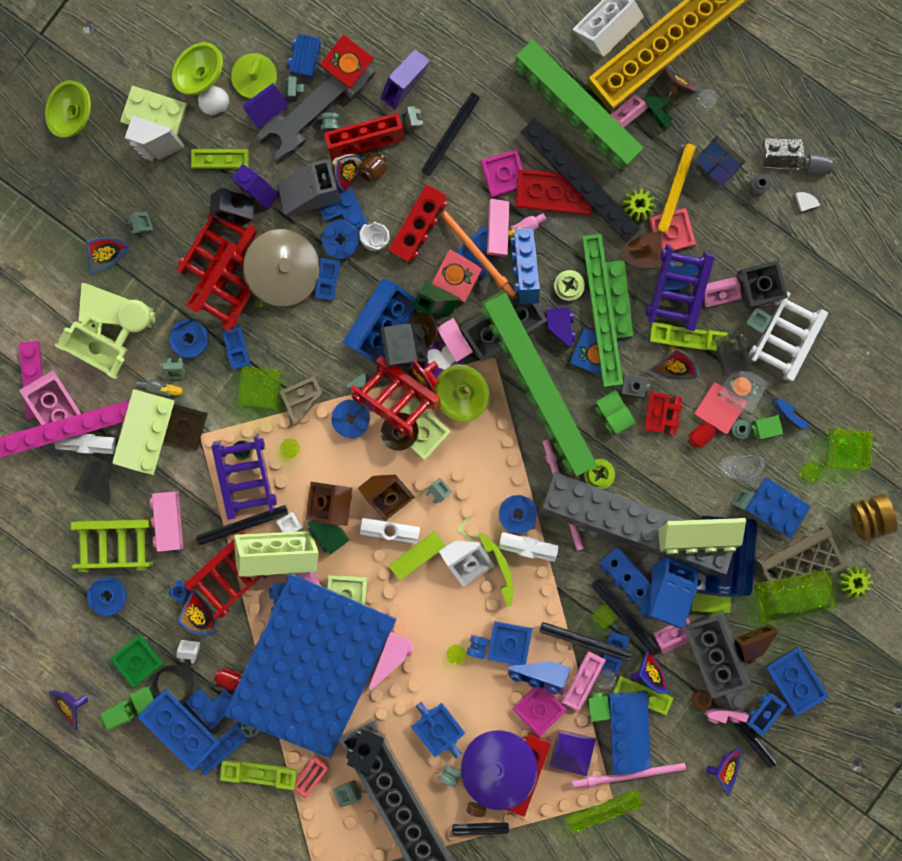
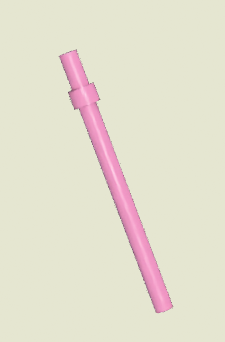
M550 439L542 441L547 455L545 458L547 464H550L552 474L555 472L560 474L557 464L558 458L556 453L553 452ZM569 524L577 551L584 549L579 530H577L578 527Z
M685 763L649 768L634 774H611L598 777L592 775L586 776V779L571 781L573 789L586 786L593 788L599 784L686 771Z

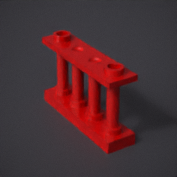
M209 211L207 214L208 220L186 257H182L177 266L179 269L177 271L184 275L188 270L200 278L203 277L205 272L191 264L196 254L212 262L215 255L201 248L206 237L219 245H222L224 242V238L210 231L216 221L240 235L241 239L235 245L238 246L236 253L244 257L247 248L257 235V228L250 224L248 228H243L238 224L212 217ZM229 260L226 270L234 273L239 263ZM221 276L216 282V286L224 290L229 280Z
M224 240L185 306L196 313L203 309L222 321L220 327L230 331L236 325L237 318L252 292L244 280L226 270L229 260H234L243 266V257L236 253L238 246ZM223 276L242 288L236 298L216 286L219 277ZM210 293H214L232 304L227 314L206 303Z
M380 356L376 360L378 372L361 390L354 385L351 386L352 398L358 404L362 403L394 426L399 434L402 436L406 435L412 439L413 428L411 426L427 408H431L436 412L441 407L440 397L398 367L387 366L386 359ZM383 377H388L392 380V383L376 400L367 395ZM402 387L407 393L390 411L382 406L384 401L397 388ZM412 398L419 399L421 401L420 406L405 422L396 416Z
M234 539L184 584L188 590L192 588L198 589L218 611L212 616L214 619L219 616L223 618L230 612L228 608L259 579L262 577L266 579L268 577L257 575L252 580L250 577L239 576L236 561L232 558L233 555L231 554L235 550ZM221 562L227 563L246 584L239 593L218 572L217 566ZM207 575L212 576L232 598L224 606L203 584L204 581L202 579Z

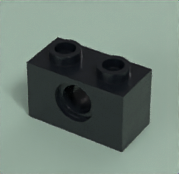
M220 188L211 194L210 216L241 226L253 220L254 198L247 197L243 193L232 192L227 188Z
M365 725L362 730L358 729L354 740L357 741L355 747H350L345 757L349 759L347 765L369 774L385 739V734ZM363 744L367 745L370 751L362 753L359 747Z

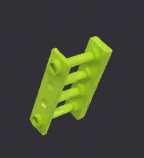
M151 519L71 522V530H77V533H79L80 563L72 564V568H78V572H88L90 568L136 567V570H147V566L153 565V561H145V531H147V528L152 527ZM127 528H135V532H137L138 562H126ZM89 529H96V533L99 534V563H88L87 533H89ZM108 529H116V532H118V562H107L106 532H108Z

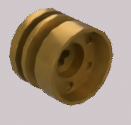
M885 494L870 497L869 503L863 499L859 503L853 502L850 504L852 523L862 541H868L870 537L872 539L877 538L878 532L882 536L897 532L898 524L895 511Z

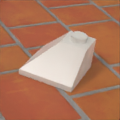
M454 541L439 551L462 587L495 566L479 542Z

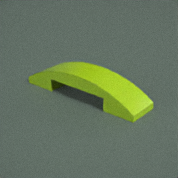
M652 323L649 342L691 349L726 352L728 333L698 329L690 331L684 327Z
M480 533L479 536L486 553L494 550L507 585L500 587L509 607L512 605L513 584L508 564L497 545L487 535Z
M223 760L220 780L236 783L242 781L295 790L297 770L266 763Z

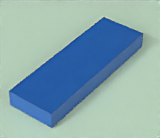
M236 723L218 739L220 744L198 765V768L204 775H207L250 738L243 734L239 723Z

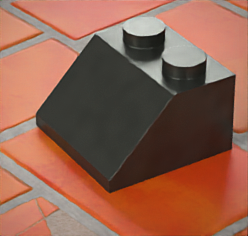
M779 260L741 269L737 272L746 309L788 298Z
M403 324L381 328L387 366L410 367L414 359L419 365L428 362V351L424 339L425 333L421 324Z

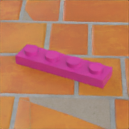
M40 341L19 343L23 388L43 376ZM25 401L26 419L36 418Z

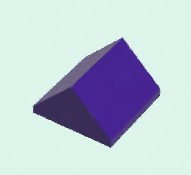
M274 83L242 105L246 114L257 128H260L289 106Z

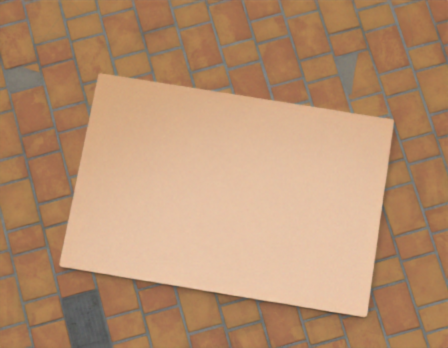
M494 357L487 358L483 362L480 360L465 364L478 371L485 379L489 388L488 406L478 418L471 421H457L447 416L440 408L436 412L431 408L426 409L451 431L426 460L411 447L403 451H395L388 448L381 438V427L384 419L368 407L366 408L370 414V423L364 434L356 438H347L338 434L332 425V412L342 401L353 400L352 394L315 404L296 426L293 424L287 411L201 435L205 457L224 526L269 511L268 505L241 509L237 512L235 519L227 520L211 448L213 441L221 440L222 446L228 447L233 446L234 443L240 440L254 442V435L259 433L260 438H263L265 443L263 454L272 494L275 493L277 505L274 508L286 505L288 514L294 512L303 527L297 532L308 531L310 527L307 523L311 520H305L311 481L353 487L348 526L340 525L350 541L330 555L329 552L325 553L319 546L321 541L316 536L314 541L319 553L317 572L315 573L321 585L325 588L328 587V575L367 577L366 605L395 617L397 620L391 632L412 639L411 645L414 648L410 657L406 655L405 660L376 687L370 689L369 686L384 650L383 647L343 734L372 717L375 718L446 846L485 836H454L452 834L453 824L509 823V829L609 803L613 800L609 783L599 784L593 788L586 786L573 789L571 781L586 779V776L549 767L558 729L596 738L587 776L594 775L598 777L607 775L593 722L590 720L587 699L580 711L562 703L578 671L572 643L539 632L542 622L568 630L550 561L536 557L529 558L518 555L515 552L499 549L508 564L512 577L513 600L512 605L508 607L500 587L507 585L499 563L491 556L489 558L495 566L464 587H462L447 566L440 552L402 580H399L389 567V564L416 544L360 535L363 518L385 520L366 501L358 487L372 476L396 474L415 498L386 522L420 527L418 543L434 531H436L446 546L454 541L472 542L456 531L466 518H469L471 522L467 521L461 530L476 542H479L481 546L483 544L480 536L478 538L473 537L477 535L478 531L487 535L497 547L499 546L502 532L520 537H532L544 542L538 516L534 526L524 533H513L506 530L499 520V509L506 498L512 495H522L533 501L499 369ZM389 385L371 389L367 395L376 400ZM402 387L397 388L384 401L382 406L390 411L407 393L406 390ZM348 414V418L345 419L346 422L354 424L356 416ZM254 449L252 456L248 459H237L233 454H227V457H225L226 464L229 465L258 460L256 449ZM260 468L231 473L229 479L230 483L236 484L262 479ZM440 477L452 492L442 502L433 503V500L436 498L432 493L428 496L426 495L427 488ZM264 486L236 491L233 497L234 501L242 502L264 498L266 493ZM515 509L513 511V518L518 517L521 519L523 511ZM283 517L226 536L228 544L234 539V535H239L241 532L246 534L282 533L276 521ZM391 525L386 526V535L393 536L396 532L395 528ZM234 550L231 554L233 555L232 558L236 561ZM494 550L490 551L496 557ZM289 574L269 575L266 579L262 577L242 595L255 646L270 617L271 607H274L273 599L270 600L269 588H272L273 583L286 582ZM237 575L240 590H242L246 584ZM494 621L533 628L526 664L553 661L570 667V676L563 695H553L567 710L540 736L549 739L551 746L525 817L506 810H492L486 808L485 816H472L466 812L467 804L476 801L467 792L462 775L457 778L455 787L448 786L438 779V776L444 771L445 764H449L461 771L465 750L476 737L483 733L505 730L515 733L521 738L523 736L527 737L528 732L537 735L512 710L533 687L522 681L515 682L508 677V666H515L514 664L487 660ZM471 635L489 639V644L485 647L486 654L484 659L466 654L467 648L471 644ZM422 701L428 710L435 708L442 702L466 734L459 738L455 744L462 753L458 758L455 759L449 750L443 751L434 757L412 729L411 725L422 716L415 707L419 702ZM280 739L286 766L297 770L296 778L315 755L319 760L330 766L329 770L306 799L293 790L311 861H392L404 857L356 770L347 765L349 759L345 758L347 754L340 742H338L330 759ZM314 762L296 785L297 787H300L317 765L316 762ZM322 767L319 768L302 791H307L322 772ZM355 780L362 797L355 803L340 807L333 789Z

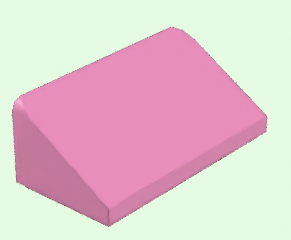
M737 277L708 283L703 298L704 307L707 308L741 300L740 281Z
M689 618L686 619L685 625L691 623ZM670 625L653 633L662 654L690 642L685 628L680 629Z

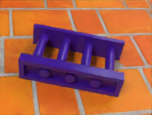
M666 244L665 249H662L660 254L662 262L651 304L647 305L645 315L651 323H654L655 316L682 321L687 330L695 331L715 257L708 252H703L702 257L700 256L699 258L672 253L673 247L670 244ZM670 260L696 265L699 268L697 275L693 277L669 272ZM665 279L692 284L694 287L692 294L685 295L663 290ZM660 297L686 302L689 305L687 312L683 314L659 309Z
M259 433L254 435V442L228 447L222 446L221 440L213 441L211 448L227 520L235 519L237 512L241 509L268 505L269 512H273L275 505H277L275 493L272 494L263 454L265 443L264 439L260 438ZM256 449L258 460L235 465L226 464L225 457H227V454ZM256 468L261 470L262 479L236 484L230 483L229 475L231 473ZM264 486L266 497L242 502L234 501L233 494L236 491Z

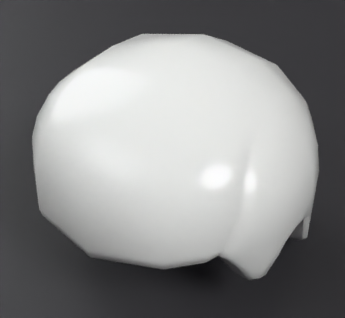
M211 86L208 90L199 94L198 104L204 113L217 115L227 110L229 97L224 89Z
M376 222L369 225L365 224L359 232L360 241L370 251H380L389 244V231L382 224Z

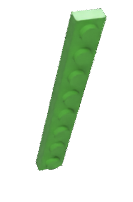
M602 235L582 236L603 388L623 385Z

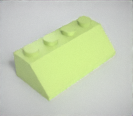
M135 389L132 390L113 457V464L154 475L174 400Z
M746 519L667 521L658 528L660 552H666L667 555L678 554V551L694 554L698 553V550H705V553L717 552V549H724V552H734L736 548L742 546Z
M309 531L234 535L236 567L239 576L250 577L256 575L269 576L273 574L288 575L290 573L317 572L319 552L314 538Z

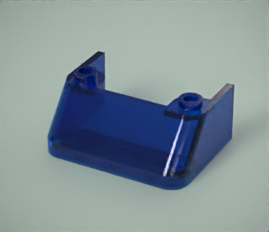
M702 516L703 520L737 519L733 517ZM746 519L742 546L736 548V551L733 552L727 574L721 578L709 575L705 582L706 589H696V593L721 597L749 596L751 594L757 540L756 520Z

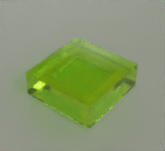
M606 603L591 614L604 630L618 618Z

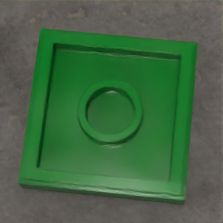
M141 634L110 658L111 662L133 689L164 664Z

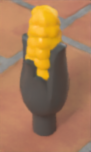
M158 380L137 381L136 388L144 389L147 393L171 397V395L180 396L183 393L181 387L179 388L172 385V383Z

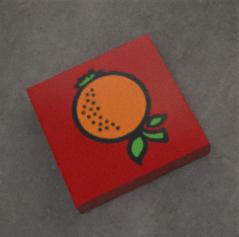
M343 34L320 63V66L351 89L373 62L374 57Z

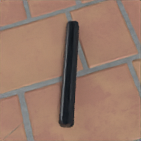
M470 93L423 166L422 172L425 175L431 176L478 103L479 96L475 93Z
M286 505L274 508L273 512L266 511L197 535V543L203 545L288 515V509Z
M595 580L591 584L595 592L652 655L658 654L661 648L600 580Z
M542 622L539 627V632L624 661H629L631 658L630 650Z

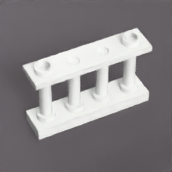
M786 298L775 302L777 307L772 314L773 318L757 345H753L751 348L749 361L752 363L759 358L782 370L784 373L782 379L791 382L794 381L828 312L821 309L812 313ZM785 307L808 319L811 323L808 330H803L780 318L779 315ZM777 324L800 336L802 340L800 345L794 347L771 335L770 333L774 325ZM768 341L791 353V356H793L791 363L786 364L761 351L765 342Z

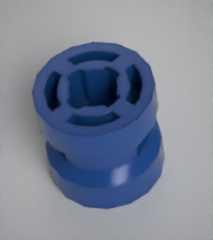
M471 635V644L467 648L466 654L484 659L486 654L485 647L488 646L489 639Z

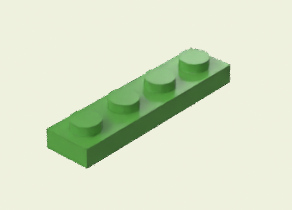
M625 261L606 262L616 337H633Z

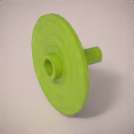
M250 53L236 61L232 69L231 79L234 88L239 94L252 99L272 83L276 85L277 71L268 57L258 53Z

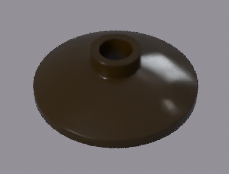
M423 312L414 314L407 324L422 325L425 331V345L429 349L437 338L438 328L436 321L431 315Z
M399 412L396 416L405 422L410 415ZM384 421L381 427L382 441L388 448L395 451H403L410 448L418 438L419 428L417 422L415 421L411 426L413 428V437L410 439L406 435L399 436L396 428L387 421Z

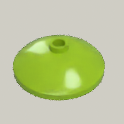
M207 42L197 43L187 48L178 57L172 70V81L175 88L185 95H197L208 90L217 81L223 66L221 52L216 46Z
M73 80L64 81L53 89L46 103L45 119L49 130L54 135L61 138H70L84 128L91 111V101L87 89L81 83Z
M453 365L439 374L437 380L440 383L434 388L440 397V409L447 416L457 421H471L483 414L489 403V388L485 379L478 371L466 365Z

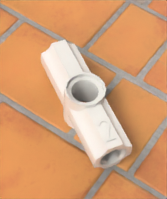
M80 434L56 441L54 444L55 449L73 450L78 453L114 454L116 438L95 436V434Z
M363 518L360 535L417 544L420 527ZM391 525L395 528L396 532L393 536L386 535V526Z
M504 532L501 533L498 546L499 549L515 552L521 556L536 557L555 562L558 552V545L541 542L539 539L532 537H520Z

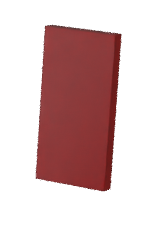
M527 169L518 170L515 208L591 215L592 207L559 173Z

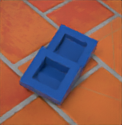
M321 257L315 298L335 300L340 260Z
M241 326L231 328L230 331L223 330L222 335L231 368L236 369L250 365Z
M780 398L773 400L776 409L789 423L800 430L807 428L808 422L792 414L795 409L793 405Z
M611 631L607 643L626 649L629 637ZM603 654L602 658L606 661L601 672L617 676L623 660Z

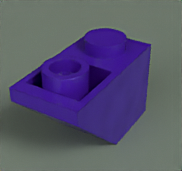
M569 307L546 309L547 331L566 347H572V343L575 342V331H571V324L574 323L573 312H570Z

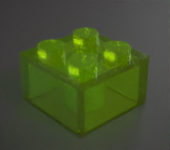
M242 366L238 405L279 410L283 371Z
M829 429L826 467L870 470L873 431Z

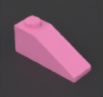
M390 632L370 683V689L376 687L405 660L406 655L410 657L414 648L411 645L412 639Z

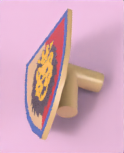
M348 154L335 158L332 161V166L335 167L336 184L343 193L348 190L359 175V165L364 159L358 155Z

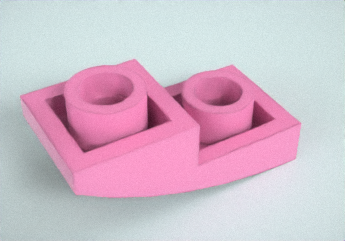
M454 318L437 327L456 362L473 352Z
M728 708L708 709L704 713L709 717V721L716 724L720 722L726 723L728 716L729 720L740 724L743 721L747 723L749 717L746 712Z

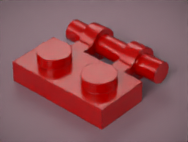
M650 392L644 430L664 433V427L670 426L668 434L676 435L677 428L680 425V422H678L679 413L683 407L681 405L682 397L675 396L674 403H669L670 395ZM667 409H672L671 420H666Z

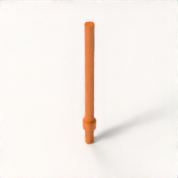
M443 212L441 214L443 220L496 280V285L501 290H504L512 300L515 299L518 294H515L514 289L509 285L508 279L505 276L502 277L448 212Z

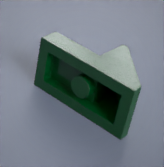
M645 96L642 100L648 106L647 112L665 132L673 123L669 113L663 112L662 109L670 104L672 98Z

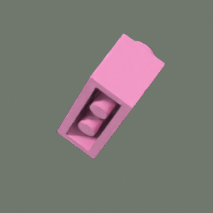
M179 491L152 494L150 508L154 510V517L151 518L152 528H155L156 536H153L154 547H157V551L183 549Z

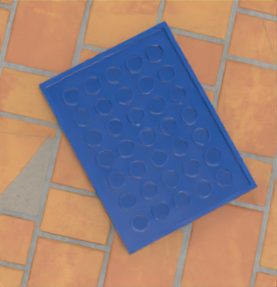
M290 573L229 701L224 716L331 759L339 742V737L343 734L397 619Z

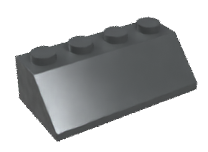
M519 294L513 300L508 297L527 333L547 321L537 303L520 304ZM483 314L460 327L465 338L482 362L502 350L498 344L501 342L499 336H494L489 327L492 323L490 319H485Z
M724 610L707 614L684 626L712 699L749 688L751 680Z

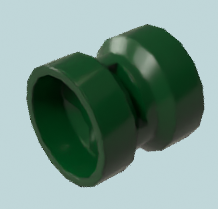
M240 440L234 443V445L249 443V441ZM254 450L233 453V455L237 459H248L252 456Z

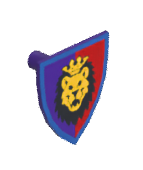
M646 649L639 672L631 674L632 681L641 679L653 691L661 694L669 693L666 678L658 661Z
M49 691L48 693L60 714L70 726L77 730V708L88 702L87 696L83 695L75 700L67 692Z
M741 748L733 750L727 756H723L718 768L709 765L706 768L707 773L716 775L727 796H730L737 778Z

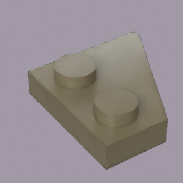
M315 376L280 391L295 426L299 424L323 395Z

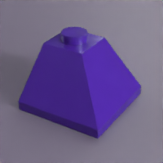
M558 729L549 767L587 776L596 738Z

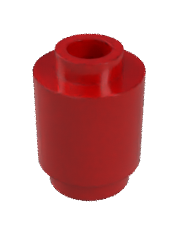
M701 423L688 435V443L694 449L698 448L701 450L714 438L717 432L710 423Z
M223 667L222 671L217 670L214 681L217 682L216 686L233 692L241 676L240 673Z

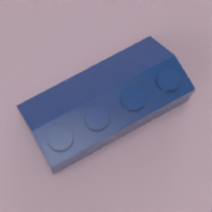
M383 278L342 343L376 364V360L380 356L386 357L381 328L407 324L416 309L412 307L416 298L395 283Z
M647 691L609 692L613 774H634L651 768Z

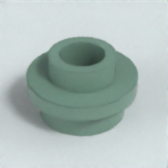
M738 420L732 426V433L736 438H747L751 433V425L745 420ZM740 426L745 427V431L743 433L739 432Z

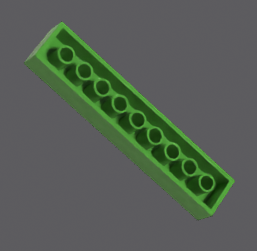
M500 292L481 302L483 307L480 310L484 318L490 319L492 324L489 327L496 337L499 336L501 342L498 344L503 353L509 355L510 359H508L511 368L518 372L519 376H517L520 385L524 389L527 388L528 393H526V396L533 406L536 405L537 410H535V413L540 421L545 422L546 426L544 429L548 437L552 440L554 439L555 443L553 446L556 452L561 457H564L562 463L566 470L579 476L597 466L506 293Z

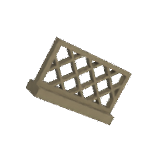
M821 524L755 559L758 566L761 567L778 602L846 566L831 536L832 532L826 525ZM825 539H828L830 543L828 551L819 549L821 542ZM806 549L814 550L811 560L802 558ZM817 552L826 554L823 564L814 562ZM830 555L837 557L839 564L833 567L827 566ZM791 557L797 559L794 569L785 567L787 560ZM800 561L809 563L806 573L797 571ZM813 564L822 567L820 574L816 576L810 574ZM774 566L780 568L777 578L771 577L767 570ZM784 569L792 572L789 582L781 580ZM796 573L805 575L803 583L799 585L793 583ZM779 582L788 584L786 592L779 595L777 591Z

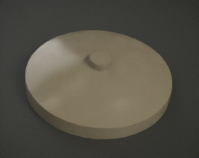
M275 229L261 234L252 241L243 258V275L248 288L259 300L272 306L285 307L303 301L314 290L319 278V260L313 246L303 236L291 230Z

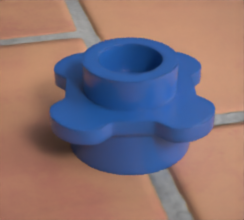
M178 580L175 582V586L169 589L168 594L176 599L178 603H183L185 601L184 598L190 595L192 590H188L184 586L183 581Z

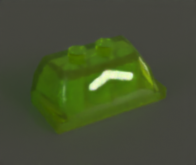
M829 570L754 584L758 616L761 623L836 608L832 574Z

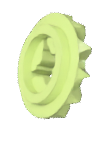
M573 270L561 272L554 282L555 293L561 299L567 301L579 298L585 288L583 277ZM572 279H574L572 284L574 289H569L567 292H564L566 290V285L562 281L569 283Z

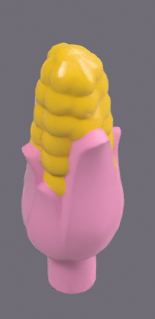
M544 213L537 217L529 216L518 224L511 226V230L508 231V241H510V237H514V229L533 228V231H535L540 223L547 220Z

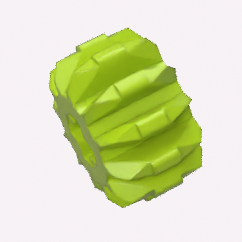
M640 188L638 193L633 189L631 191L632 195L627 194L625 196L627 200L623 201V205L628 207L624 211L626 213L631 212L629 214L630 218L635 215V221H639L640 216L643 220H646L647 215L651 216L653 214L650 209H655L656 207L655 204L651 203L655 198H648L649 191L644 195L643 188ZM639 201H641L643 203L641 206L643 207H639L638 209L636 205Z
M853 566L852 570L846 568L847 575L841 573V577L844 580H840L839 584L844 586L840 590L842 592L847 591L846 596L851 597L853 595L854 599H858L859 595L866 597L865 591H871L867 586L873 584V581L867 580L871 577V574H865L866 569L861 568L859 570L858 566ZM854 579L859 583L857 586L853 583Z

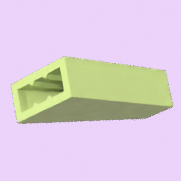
M82 283L79 322H83L91 315L99 318L102 321V325L120 326L117 312L119 307L129 299ZM148 307L151 319L146 328H152V324L155 323V312H153L152 308Z

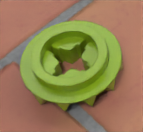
M596 459L597 466L584 472L585 480L589 485L605 489L613 483L615 470L608 461ZM604 467L602 474L605 475L606 479L599 478L595 482L596 474L592 470L599 471Z

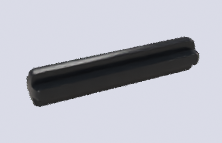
M743 721L740 724L735 723L736 729L767 767L771 769L776 766L777 761L748 725Z
M507 822L452 825V834L454 836L509 833V823Z

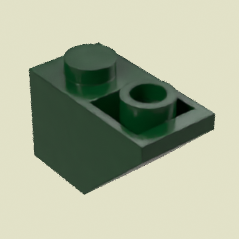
M425 281L412 307L429 315L453 314L460 298Z
M316 521L307 523L310 526L308 531L314 538L318 537L321 541L319 546L325 553L329 552L331 555L350 541L340 525Z

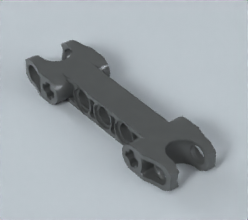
M372 68L367 69L354 86L349 89L325 70V73L330 78L287 117L280 112L266 122L256 136V139L261 144L270 137H279L282 140V144L273 157L277 162L282 161L294 154L305 144L307 139L302 133L318 120L322 113L329 110L344 95L353 100L364 91L367 84L374 77L375 71Z

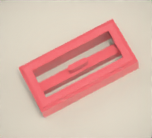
M316 755L296 778L297 785L314 762L317 763L302 785L295 787V791L305 799L330 768L322 760H319ZM322 767V772L307 791H302L319 768Z

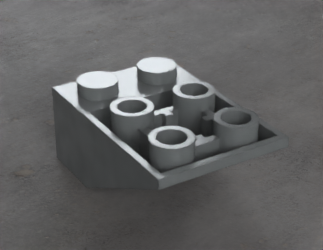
M330 159L310 163L278 184L285 217L341 202Z

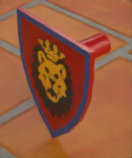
M414 359L407 373L437 395L434 387L440 382L432 374V371L438 367L437 362L433 361L422 369Z

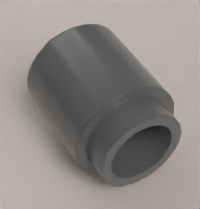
M809 154L808 157L804 158L803 169H805L806 173L825 176L832 171L833 159H829L828 156Z
M757 174L749 182V191L755 196L763 195L771 187L770 177L766 174Z

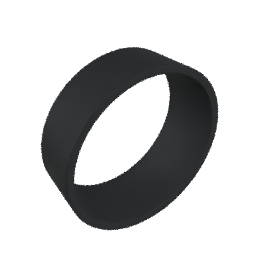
M180 665L163 666L152 678L151 690L153 696L156 698L160 694L158 689L160 674L169 667H179L189 675L192 685L190 693L184 699L179 700L181 704H184L193 692L194 680L191 673Z

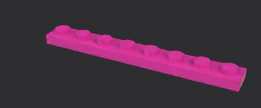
M130 400L0 437V458L124 422Z

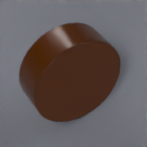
M698 690L692 696V703L697 709L706 710L711 706L712 698L707 691Z
M469 802L466 812L475 817H483L486 813V807L476 802Z

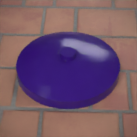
M505 730L483 733L476 737L465 750L461 763L462 780L469 795L483 807L492 810H506L516 807L529 797L536 784L538 770L535 755L527 742L515 733Z

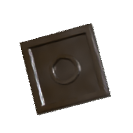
M174 404L163 441L198 450L208 413Z

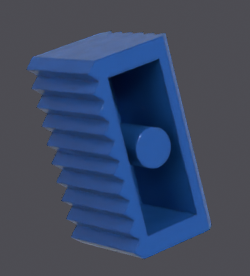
M298 34L297 39H293L291 50H294L293 57H289L287 68L290 69L291 75L314 79L322 44L320 38Z

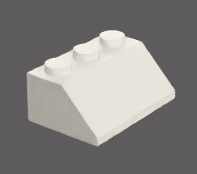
M602 0L572 30L592 51L604 57L644 16L635 0Z

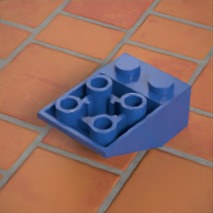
M665 557L654 564L649 617L683 629L698 586V569L669 557Z

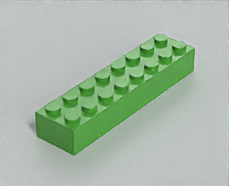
M533 39L516 55L515 71L521 77L525 76L534 90L538 89L542 92V97L549 104L552 102L557 107L556 111L562 117L566 116L574 129H580L584 133L583 137L589 143L593 142L598 147L597 151L602 156H607L615 169L624 171L639 156L644 147Z

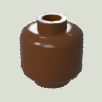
M368 154L359 165L360 176L368 182H377L387 171L386 159L381 154Z

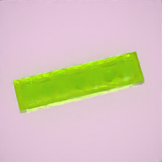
M638 790L616 799H609L598 806H591L585 811L573 813L571 816L566 817V821L573 834L643 807V803Z

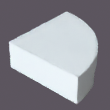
M805 192L795 193L800 212L820 206L818 200L813 195Z

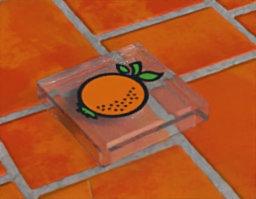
M736 363L717 395L748 415H751L769 383Z

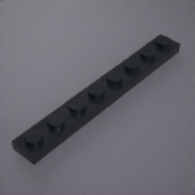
M535 118L520 132L626 243L641 229Z

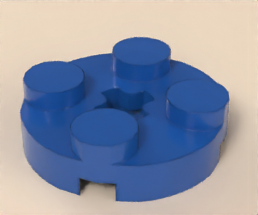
M336 220L324 228L322 244L328 255L339 259L347 258L353 255L360 246L359 230L351 222ZM339 234H342V237H346L343 245L337 241Z
M182 320L172 328L169 338L171 348L182 357H197L209 345L208 332L197 321ZM187 334L194 336L191 344L184 341Z
M345 400L335 407L332 412L331 421L333 428L338 434L347 438H356L367 430L370 423V414L362 403L358 404L354 400ZM348 414L356 416L354 424L346 422L345 419L348 418Z
M512 495L502 502L499 509V520L506 530L513 533H524L530 530L536 522L537 509L533 501L528 497ZM515 509L523 511L521 519L518 517L513 518V511Z
M114 577L100 578L88 590V604L100 615L110 616L116 614L125 606L127 590L119 579ZM106 591H109V594H112V598H110L109 602L106 600V598L102 597L104 594H106Z

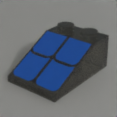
M716 135L691 165L694 166L693 170L698 175H704L708 179L707 182L710 186L720 190L746 161Z

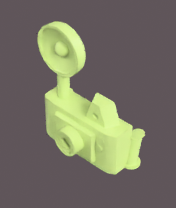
M139 300L124 302L117 312V319L122 330L115 342L101 334L102 321L90 315L82 323L75 321L70 328H65L55 346L102 370L108 376L117 379V373L124 361L123 357L128 350L122 345L129 332H139L148 326L151 319L150 310L146 304Z

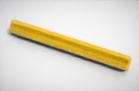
M686 144L657 229L661 233L668 232L696 149L694 145Z

